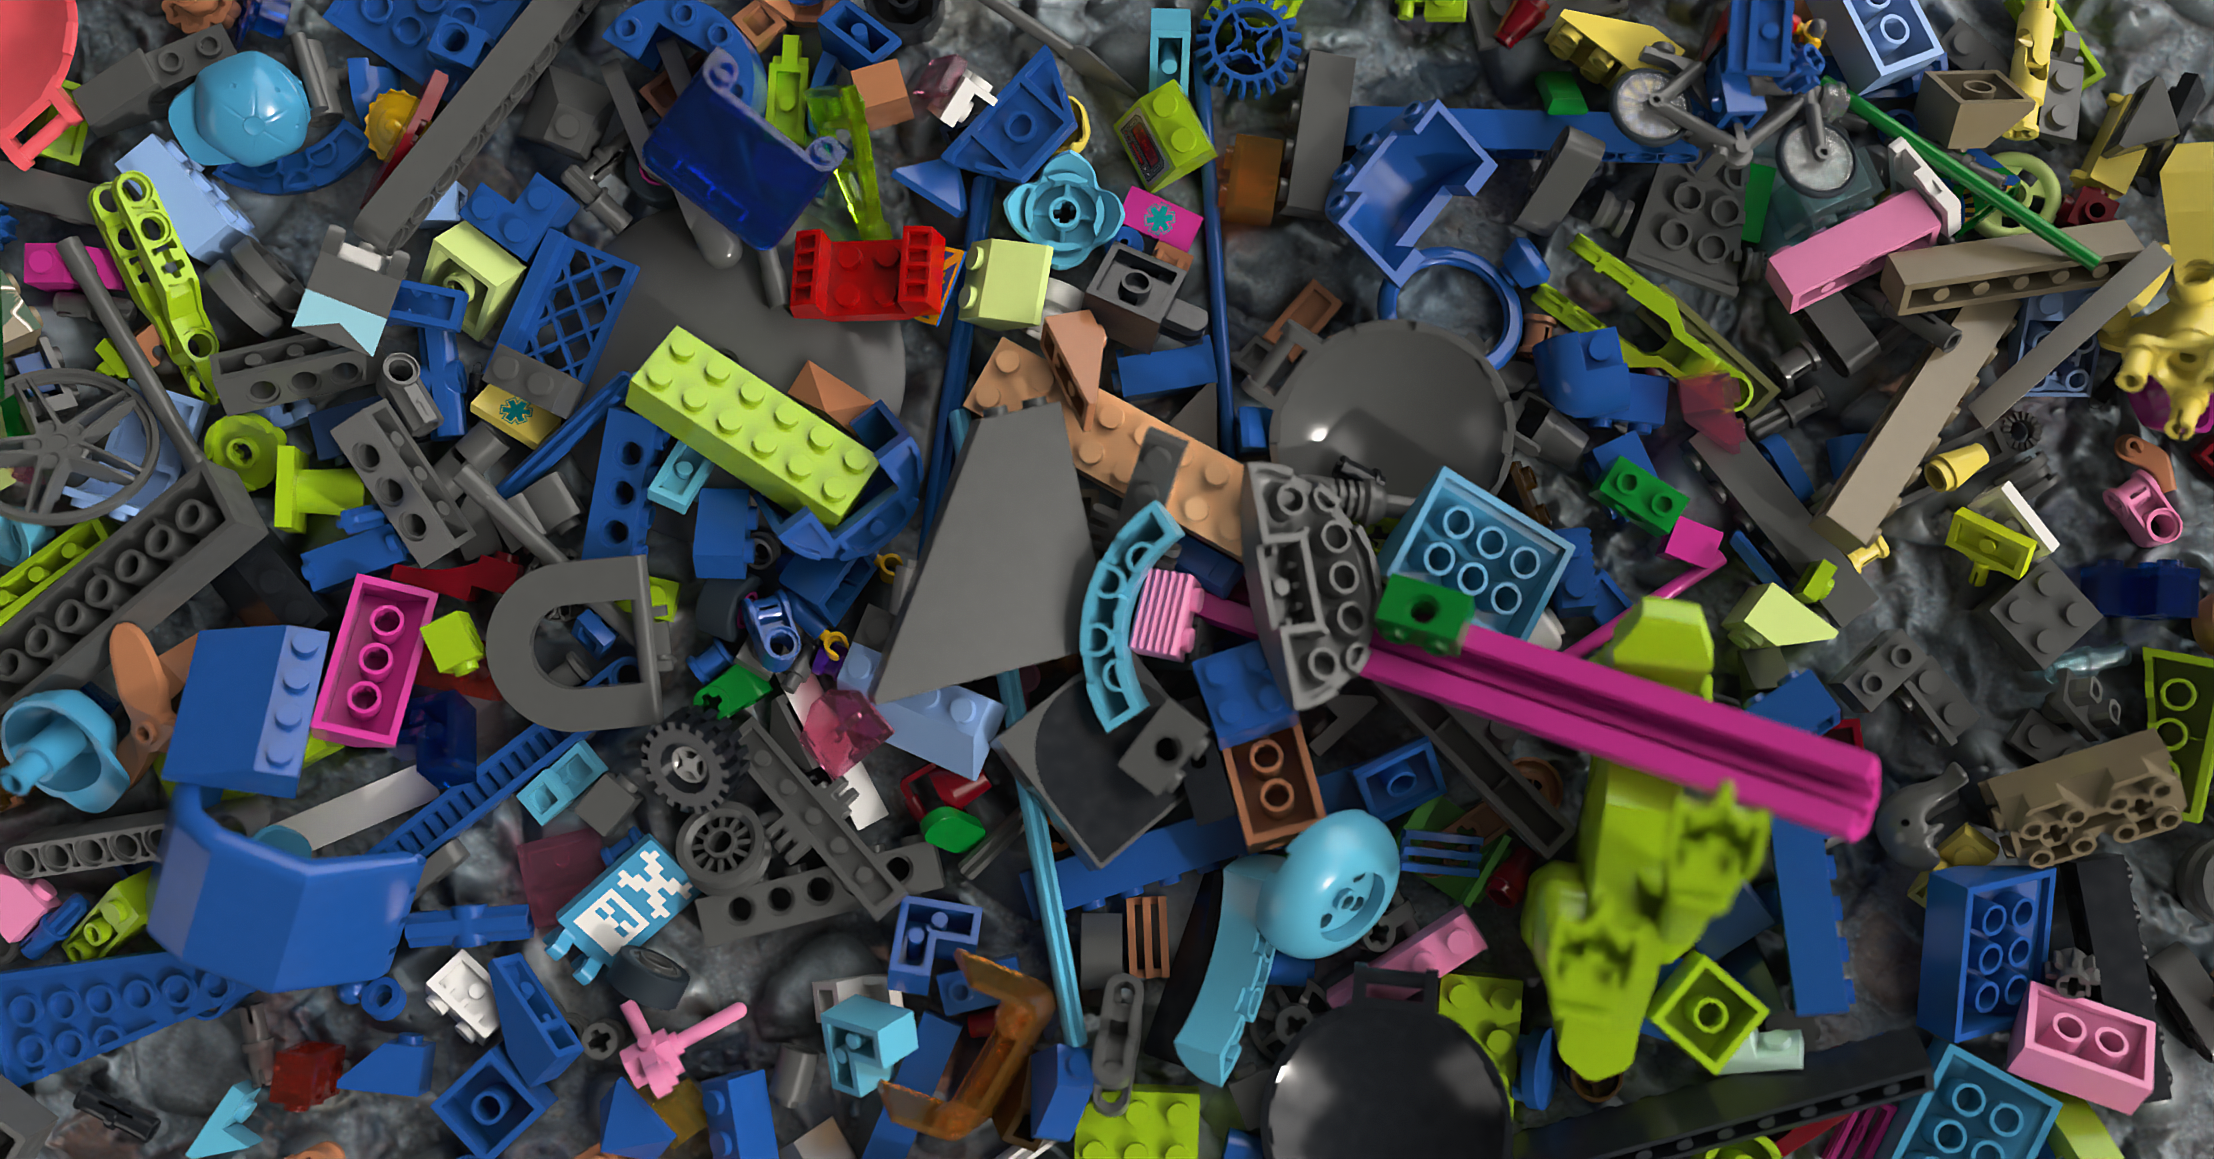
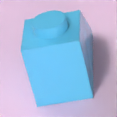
M1151 8L1149 93L1175 79L1183 88L1188 98L1191 38L1190 9Z

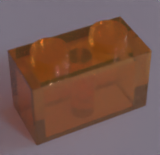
M1237 133L1234 146H1226L1223 168L1230 169L1228 184H1220L1217 207L1225 208L1223 220L1270 226L1284 140Z

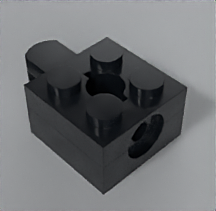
M1115 240L1085 291L1081 310L1090 309L1097 324L1103 326L1106 337L1151 355L1161 334L1187 346L1198 344L1203 338L1208 323L1206 310L1179 299L1188 271Z

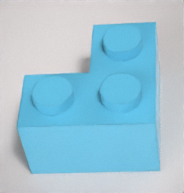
M855 994L820 1014L833 1089L861 1098L895 1077L894 1063L919 1048L913 1010Z

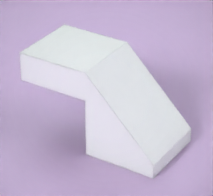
M870 974L812 982L816 1023H821V1013L855 994L904 1008L902 992L887 989L888 974Z

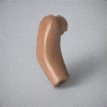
M2125 434L2115 440L2113 449L2116 456L2149 473L2158 483L2162 493L2177 489L2170 458L2162 448L2133 434Z

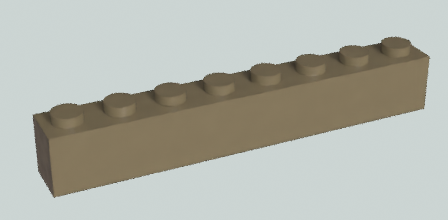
M2017 299L1950 309L1943 321L1962 331L1961 341L1949 353L1941 351L1940 348L1928 342L1819 507L1808 527L1846 555L1861 547L1868 549L1875 543L1882 532V529L1878 527L1884 517L1888 518L1902 502L1898 495L1904 487L1910 486L1921 473L1922 468L1918 464L1923 457L1929 456L1941 442V438L1938 436L1942 427H1947L1952 423L1961 410L1957 406L1961 398L1967 397L1978 385L1980 378L1976 376L1981 368L1983 369L1988 366L1998 354L1999 349L1995 346L1999 339H2004L2016 326L2018 320L2014 316L2023 304Z

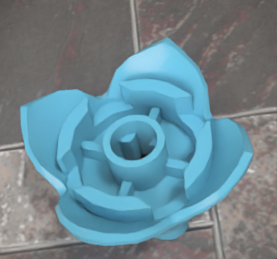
M1071 149L1052 157L1043 166L1037 181L1016 186L1003 203L1008 221L1018 235L1029 243L1054 247L1050 268L1058 271L1080 265L1087 259L1093 249L1106 244L1115 237L1126 216L1119 198L1113 192L1099 187L1095 171L1090 163ZM1062 208H1069L1071 215L1076 216L1074 219H1070L1068 223L1063 224L1060 223L1059 219H1055L1054 215L1061 214Z

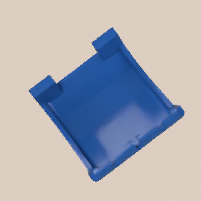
M183 782L176 784L146 891L147 934L183 964L269 994L376 980L390 971L397 950L396 946L399 944L407 920L406 916L409 914L417 885L420 882L427 861L425 856L412 854L409 851L307 859L228 831L205 814L202 810L220 803L223 788Z

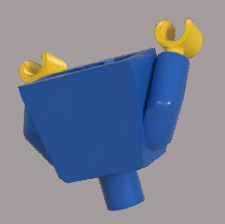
M878 549L866 556L840 562L838 558H820L819 561L798 553L794 555L785 552L777 559L776 571L780 575L778 583L785 590L793 621L814 640L818 637L824 642L828 658L834 661L839 660L836 652L829 648L833 642H841L847 649H849L847 637L843 633H831L826 628L828 626L834 628L837 626L877 570V567H879L880 579L887 584H893L895 573L889 571L886 567L896 568V565L903 566L899 555L890 553L882 556L878 554L880 551Z

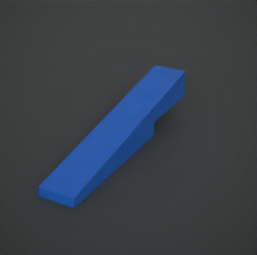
M926 1008L916 1030L919 1048L905 1056L862 1159H906L964 1025L963 1023Z

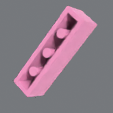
M1915 187L1902 194L1896 192L1887 196L1879 205L1867 211L1858 210L1853 212L1842 223L1830 229L1825 227L1816 230L1807 240L1795 246L1786 245L1779 248L1768 258L1765 278L1788 313L1792 314L1883 270L1888 253L1929 248L1935 245L1941 223Z
M1460 904L1369 962L1368 967L1425 973L1426 968L1439 970L1440 978L1488 948L1485 937L1463 904ZM1354 973L1327 989V1002L1332 1009L1352 1003ZM1367 984L1366 997L1406 1000L1421 989Z

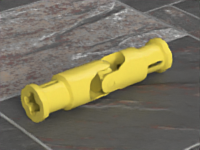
M2025 0L2024 12L2019 14L2014 44L2015 52L2012 58L2009 79L2034 99L2036 105L2032 112L2002 134L2003 137L2009 140L2030 141L2039 136V126L2036 123L2038 110L2044 104L2050 50L2053 45L2057 18L2053 13L2055 0Z

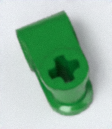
M735 664L725 671L721 677L696 693L693 699V707L701 705L705 713V708L709 705L707 699L709 696L717 699L721 698L722 702L718 705L720 712L717 715V719L721 721L725 717L729 719L742 709H746L760 701L774 689L769 682Z

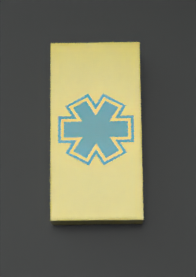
M491 384L470 405L472 413L533 450L539 447L561 425V418Z

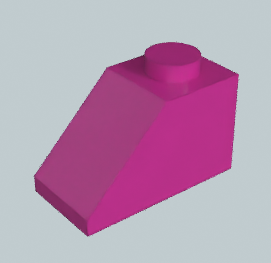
M25 243L24 283L46 292H84L78 281L72 277L55 248L57 243ZM84 246L96 265L97 273L108 292H125L126 284L109 250Z

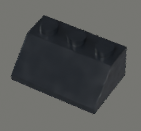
M267 527L269 531L267 536L209 582L246 627L291 625L329 632L344 618V615L326 594L312 592L309 581L302 574V565L270 527Z

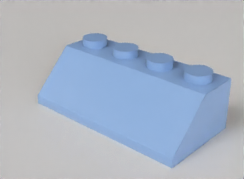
M853 641L837 677L838 721L970 780L977 781L991 748L988 742L995 738L1008 706L957 684L875 705L868 701L867 691L882 653Z

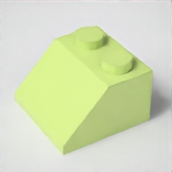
M464 220L433 239L420 283L465 291L469 295L461 329L479 342L518 295L527 267Z
M994 238L972 242L965 259L967 270L964 287L961 289L958 297L960 307L958 320L994 331L1040 326L1054 247Z
M1774 582L1749 587L1721 624L1730 632L1727 637L1745 650H1748L1749 647L1757 649L1834 639L1839 633Z

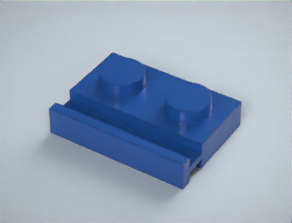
M1729 0L1724 74L1739 72L1743 73V75L1786 78L1790 70L1794 0Z

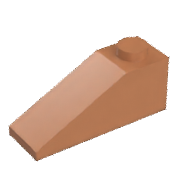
M1090 309L1044 317L1040 347L1083 432L1091 431L1097 402L1103 348L1106 346L1105 330L1101 324H1097Z

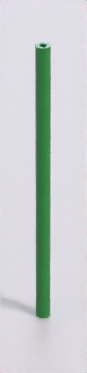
M1826 74L1820 81L1818 86H1826L1828 92L1834 89L1833 99L1892 139L1896 140L1900 136L1903 137L1922 159L2088 270L2092 271L2101 261V256Z

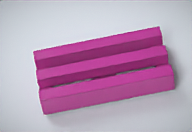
M1887 1103L1864 1109L1839 1159L1852 1158L1859 1142L1862 1141L1867 1131V1127L1877 1107H1880L1882 1110L1857 1159H1872L1898 1107ZM1860 1111L1851 1113V1116L1838 1123L1821 1156L1822 1159H1838L1837 1157Z

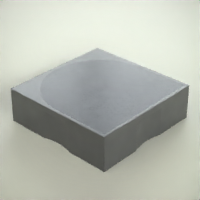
M1132 650V661L1136 676L1150 704L1146 709L1107 733L1089 697L1083 666L1070 676L1065 684L1040 704L1029 709L988 742L1022 787L1042 804L1054 828L1088 871L1101 870L1188 797L1183 780L1172 793L1165 789L1161 795L1156 796L1118 766V763L1156 715L1160 707L1170 698ZM1162 738L1157 746L1158 754L1166 761H1173L1176 757L1170 738ZM1202 754L1197 760L1192 757L1193 765L1197 768H1204L1207 763L1206 756Z

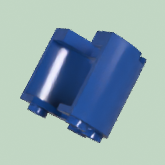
M645 0L621 13L602 35L603 39L623 54L656 73L659 72L663 64L656 42L671 35H675L677 40L701 53V48L725 62L728 66L710 96L709 101L736 116L744 125L760 134L766 120L768 81L763 66L764 63L751 42L727 17L715 8L698 0Z
M1439 99L1423 103L1420 100H1415L1406 106L1400 115L1392 119L1376 133L1371 131L1364 135L1357 143L1356 148L1358 151L1349 161L1344 162L1334 171L1332 175L1334 183L1325 203L1327 218L1392 286L1400 289L1425 259L1413 245L1453 196H1475L1498 167L1494 160Z
M881 399L849 422L868 449L874 453L873 455L880 463V467L869 488L844 522L829 533L807 505L797 513L792 514L760 492L752 496L777 537L796 553L819 561L820 558H838L840 562L866 556L894 539L905 528L916 511L920 501L917 498L920 483L924 481L921 454L912 436Z

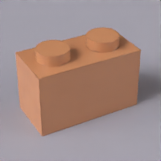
M897 58L850 71L854 83L847 86L850 101L858 121L866 120L870 131L915 119Z

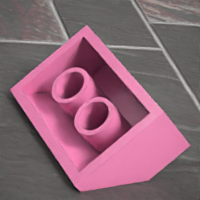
M2031 980L2027 985L2009 1036L2006 1072L2132 1115L2153 1091L2156 1022L2082 997L2076 999L2067 998L2061 995L2057 989Z

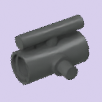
M304 32L291 34L289 36L291 44L284 48V53L291 73L302 81L305 92L308 95L309 107L312 108L308 126L323 128L341 122L345 118V114L337 90L342 89L341 85L349 83L348 67L337 70L335 66L329 67L322 42L316 39H307Z

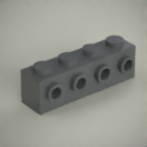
M1310 50L1302 62L1297 61L1296 64L1298 66L1293 75V85L1298 86L1297 99L1291 100L1287 115V123L1293 124L1291 139H1285L1281 155V162L1287 163L1285 178L1280 177L1278 180L1275 200L1281 201L1279 214L1323 222L1328 219L1325 214V203L1334 183L1332 175L1341 165L1357 58Z

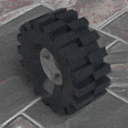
M688 705L673 712L646 735L647 741L642 744L641 748L642 752L647 753V755L641 758L642 767H649L650 769L645 776L648 782L655 781L658 785L654 789L657 795L660 796L665 793L668 796L667 804L674 807L677 803H680V811L689 813L694 808L695 814H703L707 810L711 812L719 807L742 787L741 785L748 777V774L745 772L750 768V760L743 759L749 753L747 744L740 745L738 742L743 737L739 729L732 732L729 728L732 721L727 717L720 721L717 719L718 711L712 708L704 713V708L701 705H695L691 709Z

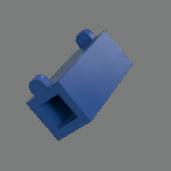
M1204 335L1201 345L1152 352L1151 355L1144 353L1125 357L1123 348L1115 349L1118 369L1110 370L1114 394L1122 393V399L1127 403L1201 391L1209 383H1216L1217 388L1218 377L1210 336Z
M391 523L300 554L304 564L301 566L304 578L309 581L312 592L330 594L353 586L357 573L379 577L392 572L394 564L410 566L417 563Z

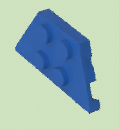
M1046 44L995 97L998 99L995 106L988 104L943 152L940 157L950 166L1024 185L1078 128L1053 53Z

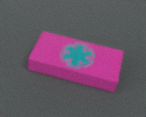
M1133 185L1123 203L1126 216L1122 226L1131 227L1142 236L1156 242L1160 240L1186 253L1189 252L1204 219L1202 216Z

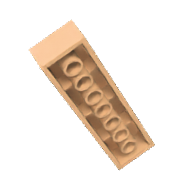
M1005 337L1001 338L962 405L971 412L973 417L976 419L984 418L982 410L1007 405L1008 412L1023 409L1021 401L1046 396L1047 403L1060 401L1076 473L1123 499L1145 433L1150 426L1189 441L1166 509L1184 532L1244 564L1241 538L1243 464L1098 388L1091 431L1083 432L1048 361Z

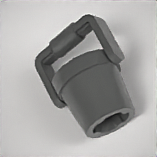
M1523 392L1518 400L1511 401L1515 415V425L1524 412L1525 406L1541 415L1543 419L1530 439L1516 431L1514 447L1531 457L1538 456L1569 470L1585 447L1590 436L1562 416V412L1558 411L1551 404L1531 392Z

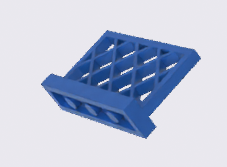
M548 228L483 373H485L499 343L544 364L546 362L543 356L562 348L568 366L558 370L571 374L572 377L588 386L641 268L631 262L569 238L559 231ZM577 250L587 255L591 268L573 276L569 265ZM596 259L604 261V263L598 265ZM614 267L626 270L620 285L607 290L601 273ZM594 276L600 293L582 301L576 284ZM569 287L575 304L557 312L553 303L556 293ZM603 301L607 310L605 318L602 322L591 326L585 309ZM578 312L584 329L565 337L560 320ZM553 323L558 341L540 348L537 340L540 329ZM587 337L591 348L587 357L574 362L569 345ZM581 397V399H580V401H579V403H578V405H577V407H576V409H575L574 412L577 411V408H578V406H579V404H580V402H581V400H582V397Z

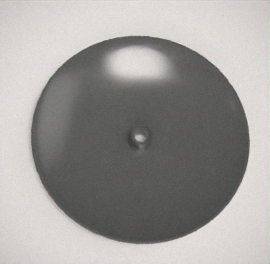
M723 196L743 247L741 258L730 268L716 269L705 261L680 206L674 209H662L641 219L623 231L602 250L631 262L641 269L617 318L577 411L620 371H629L631 374L638 371L676 325H678L722 355L734 359L736 364L867 449L868 447L858 434L856 437L850 435L787 395L807 360H810L872 401L877 402L881 399L899 420L906 380L905 346L899 320L831 322L823 319H794L790 307L770 311L761 278L762 270L742 196ZM763 199L780 264L785 271L791 293L796 231L822 229L832 242L848 240L820 219L798 208ZM596 259L598 265L604 263V261ZM614 267L601 273L606 289L608 290L620 285L626 270ZM594 276L576 284L582 301L600 293ZM572 294L570 295L565 308L575 304ZM603 301L585 309L591 326L602 322L607 313ZM578 312L560 320L565 337L584 329ZM587 337L569 345L574 362L586 358L591 349ZM562 348L554 351L552 367L558 370L568 366ZM626 399L619 406H626ZM560 417V418H561V425H562V424L565 423L567 420L564 419V418H562V417ZM607 417L570 450L574 459L594 486ZM670 435L668 447L665 451H662L660 467L663 466L678 442V439ZM633 443L630 448V454L632 459L638 463L641 458V450L636 443ZM715 464L706 488L749 489L751 506H758L752 497L758 493L757 490ZM625 482L623 494L627 500L632 501L634 490L628 482ZM653 501L652 506L656 508V516L650 529L681 541L694 543L699 502L692 501L686 513L682 514ZM758 507V529L751 530L750 535L757 531H767L777 537Z

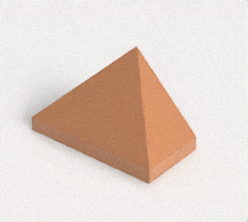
M807 360L787 392V395L856 437L857 433L849 422L875 403L810 360Z

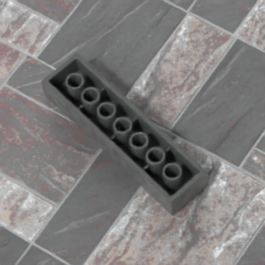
M203 459L0 628V723H2L5 713L14 706V702H19L24 697L52 690L78 691L111 664L109 639L116 625L130 622L139 627L146 635L269 534L236 471Z

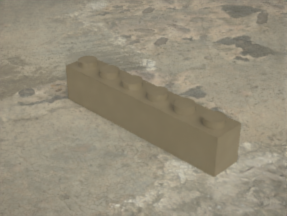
M2125 219L2060 228V230L2102 257L2101 261L2092 271L2032 232L1888 253L1879 285L1897 316L2100 287L2106 284L2143 251L2145 247Z

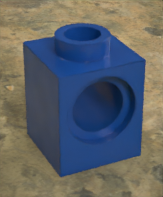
M442 13L438 24L435 23L428 33V47L426 50L438 62L472 75L496 46L497 42L487 31ZM465 38L464 47L459 51L452 52L453 44L457 40Z

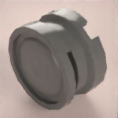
M2042 450L2035 453L2036 457L2034 459L2029 455L2011 465V468L2006 472L2002 471L1992 480L1996 486L2010 481L2024 500L2028 501L2055 485L2061 479V476L2058 472H2051L2047 465L2049 458Z

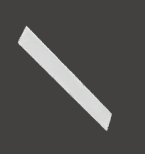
M2156 240L2150 243L1968 406L1982 426L1987 429L2173 265L2176 260Z
M800 647V649H799V652H798L796 658L798 657L800 651L802 650L801 647ZM781 672L775 673L780 684H782L786 675ZM811 672L807 681L800 683L795 694L784 692L832 782L841 776L848 780V786L839 793V796L852 787L859 793L858 798L849 805L852 810L850 816L859 831L886 817L889 813L841 722L838 721V717L816 675Z
M425 760L273 825H282L297 831L308 840L313 851L433 801L440 796V793Z

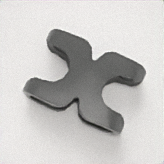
M1130 974L1114 975L1106 984L1099 1034L1097 1035L1092 1062V1078L1094 1081L1092 1091L1093 1107L1099 1114L1107 1117L1121 1116L1130 1105L1136 1058L1141 1039L1144 988L1142 981ZM1127 988L1134 994L1133 1003H1116L1114 1001V994L1119 989ZM1103 1088L1122 1090L1121 1098L1112 1103L1105 1101L1101 1095Z

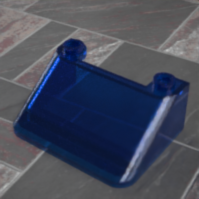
M718 45L642 146V159L651 171L750 247L759 251H768L773 249L782 240L843 161L850 149L833 137L821 136L816 138L804 151L729 92L738 78L739 69L735 59Z

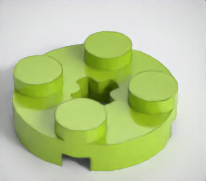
M245 412L228 417L226 415L209 427L204 440V453L209 460H213V463L236 471L247 492L266 487L276 481L277 446H285L287 437L280 427L273 426L266 418L254 412ZM246 444L250 448L252 456L248 460L244 458V451L239 449V445Z

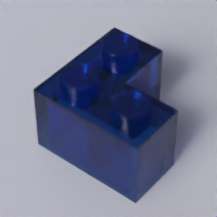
M2098 559L2097 566L2081 568L2080 591L2106 618L2157 622L2198 618L2200 568L2183 567L2184 560L2157 559V562H2138L2137 568L2124 567V560Z
M456 689L410 699L395 747L384 748L400 762L416 759V771L438 790L476 782L477 709Z

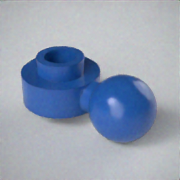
M390 977L378 978L370 984L369 981L336 985V994L342 1002L351 1005L361 1002L363 1009L377 1021H388L395 1018L406 1005L407 994L405 989ZM388 999H390V1001H389L386 1005L383 1006V1004L385 1003V1001L388 1000Z

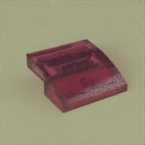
M593 827L517 845L522 879L535 928L540 929L560 924L557 921L556 913L607 869L600 854V849H602L601 835Z

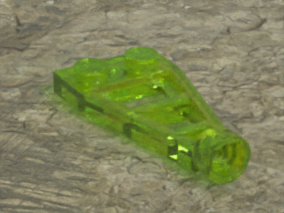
M856 84L816 86L805 90L804 95L813 125L817 131V136L856 228L859 230L861 240L893 239L889 221H884L882 216L868 124L864 114L865 102L862 95L858 92ZM836 129H847L852 138L854 160H848L845 157L836 135ZM852 172L858 174L860 190Z

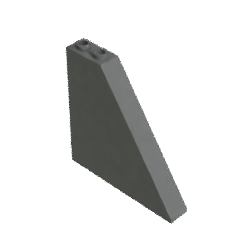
M1046 396L1021 401L1023 409L1008 412L1007 405L982 410L984 418L971 421L867 691L869 702L879 705L1080 652V627L1083 606L1097 565L1060 401L1047 403Z

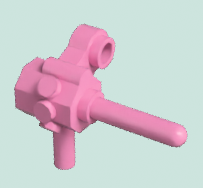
M630 999L619 1006L637 1042L619 1051V1055L636 1088L638 1089L649 1083L654 1094L659 1099L674 1091L673 1086L679 1083L677 1076L686 1072L679 1057L686 1053L685 1048L744 1017L747 1013V1007L742 1002H736L679 1034H676L675 1031L668 1034L664 1027L652 1033L637 1003Z

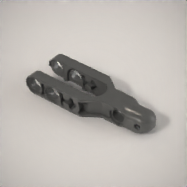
M671 35L656 42V45L701 151L696 164L687 171L673 172L668 170L653 132L637 105L639 99L625 76L620 64V58L600 65L604 79L642 169L648 173L650 178L674 192L705 261L716 269H726L735 265L743 252L742 242L715 180L723 145L676 36Z

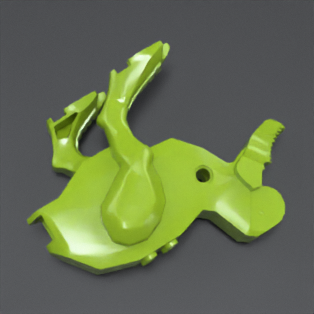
M1641 595L1639 603L1633 604L1631 611H1627L1624 618H1619L1618 623L1613 627V640L1604 642L1601 651L1594 657L1587 659L1588 662L1712 702V678L1708 672L1713 668V642L1700 604ZM1590 754L1588 781L1576 825L1577 831L1574 834L1570 861L1550 860L1534 871L1529 877L1521 913V937L1532 952L1534 960L1547 983L1558 1051L1563 1060L1585 1079L1598 1081L1623 1072L1633 1063L1639 1030L1657 979L1659 966L1672 963L1692 947L1707 921L1713 916L1728 910L1731 906L1730 900L1743 880H1749L1762 861L1771 814L1767 807L1754 810L1738 808L1735 805V788L1731 780L1721 781L1709 797L1700 801H1692L1683 795L1684 785Z

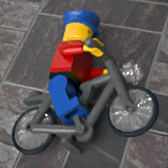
M1729 4L1720 15L1699 61L1675 55L1676 49L1671 43L1664 41L1655 42L1651 47L1645 45L1639 54L1638 61L1664 68L1675 77L1657 69L1637 68L1619 77L1612 86L1608 103L1610 116L1620 132L1631 141L1643 146L1664 147L1675 143L1681 138L1696 146V150L1707 152L1706 157L1696 167L1694 176L1697 180H1710L1723 164L1732 169L1746 167L1753 158V149L1795 115L1797 123L1792 124L1783 131L1775 147L1777 168L1782 178L1791 188L1810 198L1831 199L1847 191L1854 183L1858 173V158L1853 144L1842 131L1826 123L1833 122L1836 117L1841 118L1847 111L1851 95L1846 93V84L1837 82L1835 85L1826 83L1822 87L1816 86L1805 94L1800 91L1794 95L1792 91H1782L1775 84L1772 77L1743 75V73L1739 72L1724 74ZM1793 14L1792 35L1797 34L1800 36L1798 43L1800 41L1803 42V45L1809 43L1819 50L1821 40L1826 32L1825 20L1815 18L1804 24L1800 22L1801 17ZM1766 94L1792 97L1749 131V128H1752L1767 111L1764 99Z

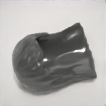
M1956 762L1949 764L1947 769L1933 780L1913 784L1894 792L1878 807L1874 820L1876 836L1885 852L1900 866L1909 870L1924 872L1930 871L1939 864L1940 855L1937 849L1933 848L1939 838L1934 836L1944 825L1938 823L1930 826L1927 822L1950 808L1957 806L1959 803L1958 789L1969 781L1968 774Z

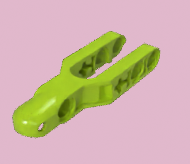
M135 170L126 171L115 177L113 182H104L91 189L87 197L89 211L134 303L155 326L170 358L179 366L190 391L200 400L207 402V404L217 405L222 403L213 384L209 355L219 353L220 345L203 309L199 279L152 181L142 172ZM124 180H133L141 187L142 197L138 202H134L127 189L122 186ZM102 191L111 192L118 208L117 212H108L100 205L99 196ZM148 218L157 222L161 230L158 240L153 241L143 219ZM121 229H128L136 245L135 250H126L120 245L118 233ZM167 244L169 249L162 252L157 251L156 248ZM136 256L140 257V261L130 264L129 259ZM166 262H174L177 270L173 271L172 274L168 273L164 265ZM143 271L147 272L151 281L149 283H141L138 275H141ZM189 339L197 343L199 347L198 357L189 351ZM201 382L208 392L201 391L199 387Z
M1578 232L1575 235V239L1567 246V250L1585 260L1599 274L1602 273L1626 290L1627 294L1670 324L1671 334L1668 342L1662 348L1652 352H1643L1618 334L1623 361L1627 363L1628 367H1661L1716 407L1726 412H1737L1750 404L1754 391L1751 380L1685 331L1673 297L1583 234ZM1547 283L1540 284L1537 287V291L1530 297L1534 303L1575 332L1584 333L1609 328Z

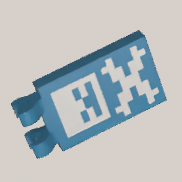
M647 833L556 913L557 921L560 925L551 930L542 939L547 945L544 951L557 961L568 952L572 943H574L584 953L576 957L570 964L575 970L572 976L585 986L594 979L604 963L611 968L621 946L634 945L640 947L699 896L702 891L692 884L678 860L650 833Z

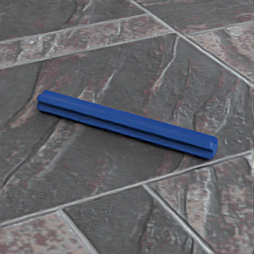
M620 371L498 483L495 486L497 492L507 500L534 484L607 417L609 408L618 407L627 398L630 380L634 376L629 371Z

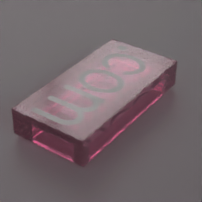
M958 54L931 59L913 93L923 100L950 96L968 66V61Z

